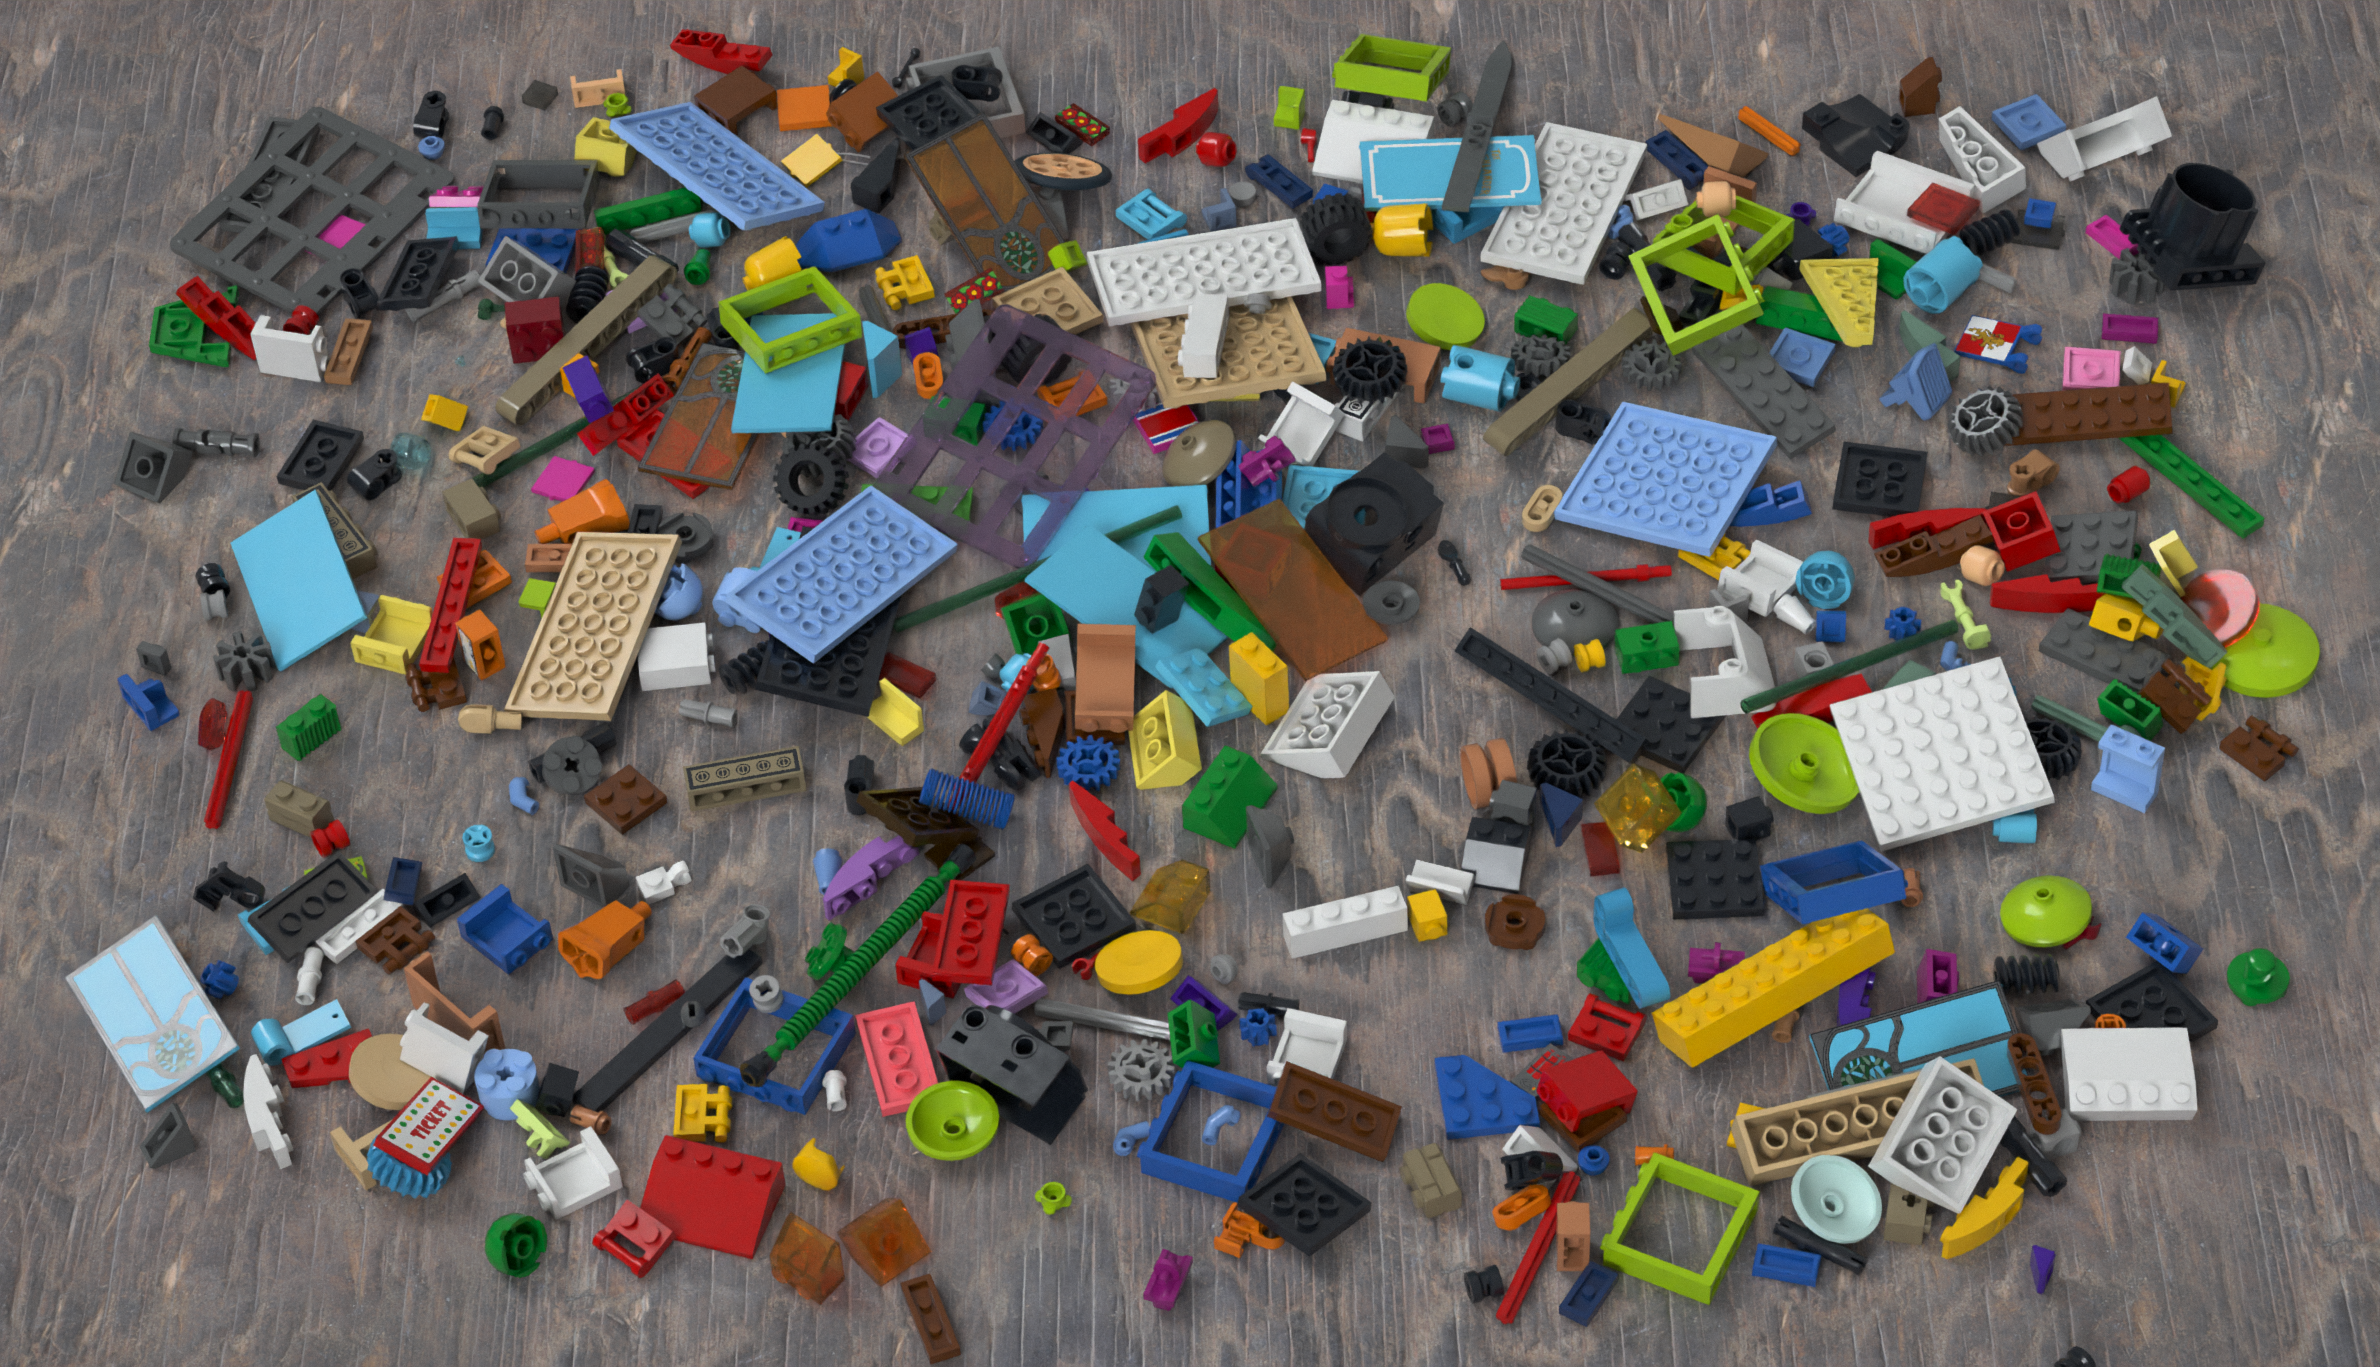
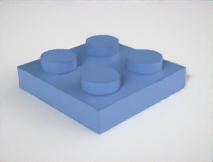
M2037 94L1992 111L1993 122L2020 150L2034 146L2041 141L2066 131V124Z
M1784 328L1769 354L1794 381L1814 387L1835 353L1836 344Z

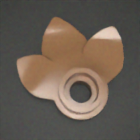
M1498 265L1481 270V275L1486 279L1497 282L1503 281L1506 288L1513 290L1524 288L1529 279V274H1531L1523 271V269L1516 270Z

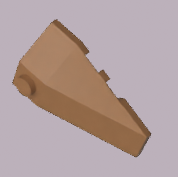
M1660 113L1658 115V119L1708 165L1724 172L1744 177L1768 157L1769 153Z

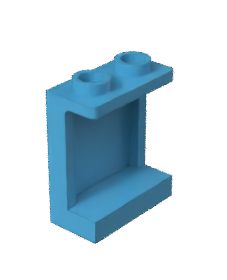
M1504 206L1472 207L1469 209V212L1431 209L1433 225L1453 244H1456L1496 223Z

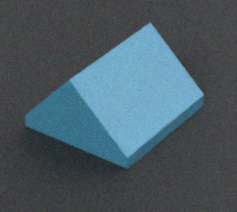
M862 321L873 398H878L902 376L898 336L869 321Z

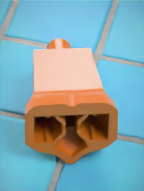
M603 479L583 492L547 509L551 524L535 530L534 533L539 544H548L557 539H560L562 544H573L577 532L615 533L627 530L630 522L613 484H610L607 479Z
M615 900L579 924L559 932L558 950L562 957L575 969L580 978L591 977L601 979L610 972V969L618 961L644 941V920L652 915L651 908L646 902L640 901L629 909Z

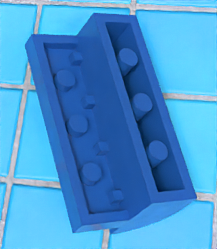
M1242 440L1237 441L1232 460L1217 477L1216 532L1226 543L1229 542L1240 524L1273 536L1282 532V470L1277 472L1279 480L1273 482L1269 477L1254 487L1238 466L1243 462L1242 456L1250 451Z

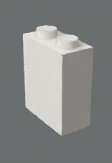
M705 622L647 629L638 652L642 691L711 684L710 672H716L714 655H709V651H714L713 634H707Z

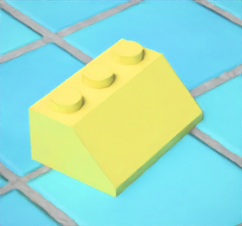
M1165 690L1134 715L1133 731L1128 730L1136 788L1140 790L1183 785L1202 770L1193 711L1182 698Z

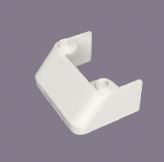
M2154 97L2129 109L2076 129L2066 130L2037 143L2041 155L2062 178L2068 177L2069 181H2073L2085 176L2083 171L2135 151L2138 156L2152 151L2151 145L2172 137L2159 100L2157 97Z
M1724 606L1674 611V630L1680 646L1679 651L1732 646L1735 658L1723 661L1719 665V675L1691 678V718L1766 712L1776 706L1777 693L1763 641L1754 630Z

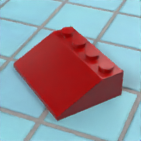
M665 1135L653 1160L640 1209L672 1230L677 1235L674 1239L676 1241L753 1259L786 1185L783 1165L781 1162Z

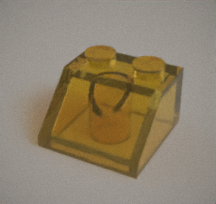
M1185 860L1157 868L1130 910V915L1184 934L1211 892L1209 869Z

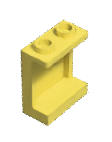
M381 595L378 599L380 611L365 636L355 635L350 643L354 660L357 663L406 675V666L415 662L424 647L433 614L432 608L424 604L401 600L397 597Z

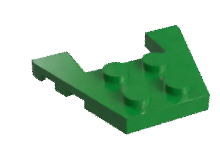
M227 287L228 291L221 294L235 308L238 305V287ZM182 300L154 308L149 341L151 353L220 367H229L231 356L229 342L204 344L207 324L194 314Z

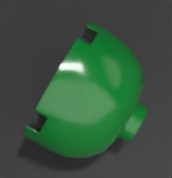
M1679 772L1676 774L1667 773L1657 782L1651 794L1652 797H1655L1654 807L1649 806V813L1652 822L1658 828L1682 833L1694 829L1705 816L1708 798L1706 791L1697 779Z
M510 1213L499 1217L492 1223L485 1238V1254L490 1264L497 1271L518 1278L529 1276L539 1267L540 1262H536L541 1252H546L547 1233L544 1224L533 1216L522 1213Z

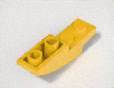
M2017 1157L2010 1167L2006 1165L2003 1168L1998 1179V1185L1995 1188L1990 1187L1984 1198L1975 1194L1969 1204H1965L1961 1213H1957L1954 1225H1948L1941 1235L1940 1242L1943 1243L1941 1257L1950 1259L1977 1248L1998 1234L2013 1220L2022 1209L2024 1189L2021 1187L2026 1181L2029 1162Z

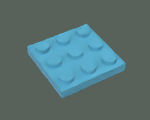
M1289 465L1282 499V532L1280 534L1303 535L1305 519L1309 511L1316 504L1325 500L1338 484L1350 479L1359 471ZM1365 508L1354 516L1355 520L1361 525L1365 524L1367 513L1364 511Z

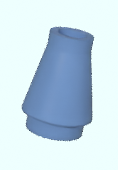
M829 848L817 851L816 857L813 858L819 892L825 895L829 884L842 865V858L839 856V852Z

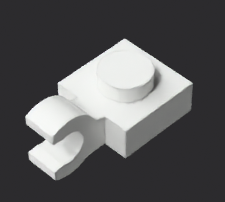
M685 861L675 863L668 872L662 866L635 877L637 885L648 905L675 895L674 887L685 885L692 881Z

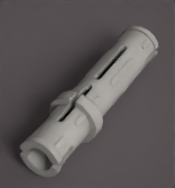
M472 270L456 280L451 279L447 281V285L438 289L430 307L424 309H405L406 314L412 322H415L448 302L463 298V294L482 285L478 282L480 275L476 270Z

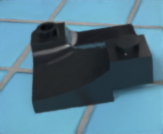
M1861 94L1834 105H1827L1822 101L1805 111L1802 119V129L1820 142L1819 150L1855 177L1871 169L1872 156L1876 151L1893 155L1908 139L1910 129L1909 122L1898 113L1892 116L1888 115Z

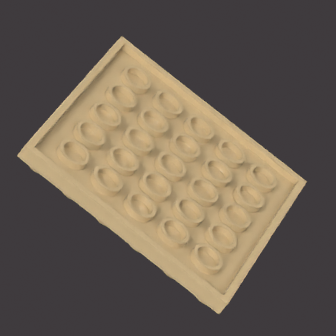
M1292 296L1269 300L1272 306L1271 309L1265 311V314L1251 313L1244 304L1229 307V321L1217 378L1184 377L1183 366L1178 365V352L1182 350L1181 340L1182 335L1185 334V320L1188 319V313L1130 323L1164 409L1179 408L1182 405L1207 403L1211 400L1223 398L1232 399L1246 394H1260L1264 391L1275 389H1288L1292 381L1298 385H1313L1317 382L1326 381V371Z

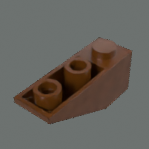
M1056 688L1026 695L1022 701L1023 708L1019 709L1022 726L1027 725L1029 729L1026 730L1029 746H1035L1036 751H1034L1036 765L1038 768H1043L1046 778L1051 777L1065 729L1063 707Z

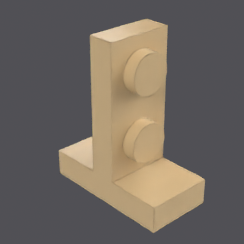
M391 1120L352 1142L341 1126L330 1132L336 1153L365 1190L377 1185L376 1180L372 1178L373 1172L367 1170V1153L372 1140L381 1133Z

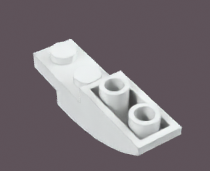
M257 1054L250 1056L244 1079L243 1096L246 1116L258 1152L270 1147L280 1169L292 1165L289 1152L293 1151L287 1133L281 1135L279 1131L283 1129L279 1118L283 1116L279 1104L284 1102L278 1085L272 1087L270 1083L273 1080V1076L268 1064L261 1065Z

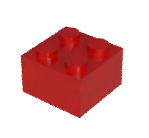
M2037 491L1983 511L1987 527L1992 534L1996 549L2001 555L2006 572L2061 551L2054 529Z

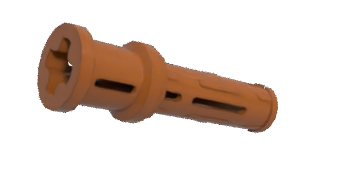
M697 328L681 357L672 362L669 374L662 378L674 396L702 343L708 344L711 340L712 334L706 328Z

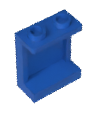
M500 884L457 918L461 938L508 975L515 969L523 966L529 958L539 950L546 948L553 940L550 922L546 919L538 922L515 904L511 899L510 890L503 884Z

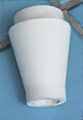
M1786 594L1774 606L1773 611L1777 614L1776 617L1800 630L1805 635L1811 632L1816 625V621L1810 616L1796 596L1792 597L1790 594Z

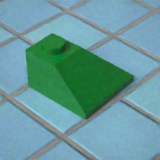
M1040 592L1021 598L1001 608L1016 654L1023 655L1028 653L1032 656L1039 641L1069 634L1061 608Z

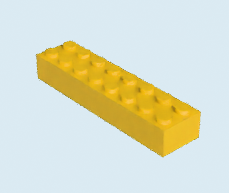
M1868 908L1811 922L1652 1012L1660 1042L1690 1067L1697 1066L1894 954L1895 949L1888 923Z

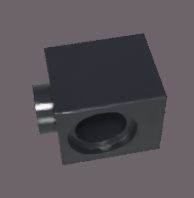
M1760 796L1726 806L1725 826L1733 839H1756L1757 841L1770 836L1771 823L1774 822L1772 810L1769 806L1764 805Z
M549 1063L542 1078L535 1109L544 1111L549 1115L565 1117L572 1102L579 1071Z

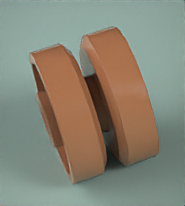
M1503 737L1488 740L1484 750L1478 743L1461 747L1460 761L1463 780L1468 798L1474 809L1489 807L1493 790L1498 791L1502 780L1517 783L1510 749Z

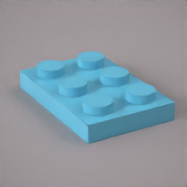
M1201 647L1161 658L1155 666L1207 727L1248 715L1253 707Z

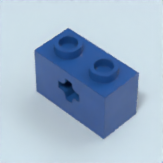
M2142 912L2126 936L2127 939L2175 973L2187 974L2203 951V948L2157 914Z

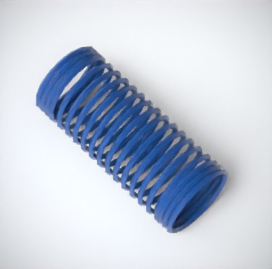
M929 769L920 795V804L928 805V807L931 806L940 780L933 808L937 805L945 782L938 810L942 807L947 788L950 784L943 811H946L955 785L948 813L952 810L960 787L953 814L957 812L962 793L965 789L958 816H961L971 788L963 817L965 818L975 792L968 819H971L981 791L973 821L977 819L983 797L986 793L978 822L980 823L983 818L987 801L991 795L983 824L987 822L996 796L988 825L992 824L998 802L1001 798L993 827L1001 828V830L1006 827L1014 803V794L1012 795L1008 792L1004 794V791L999 792V789L994 791V787L989 789V786L984 789V784L979 787V783L974 785V781L969 784V780L964 782V778L959 780V776L954 779V775L949 777V773L944 775L943 771L939 774V770Z

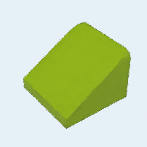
M1076 240L1061 243L1048 252L1055 270L1063 267L1068 273L1088 264Z

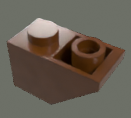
M1933 57L1926 58L1900 80L1898 100L1904 117L1935 114L1936 103L1940 102L1938 83L1942 82V72L1940 67H1936Z

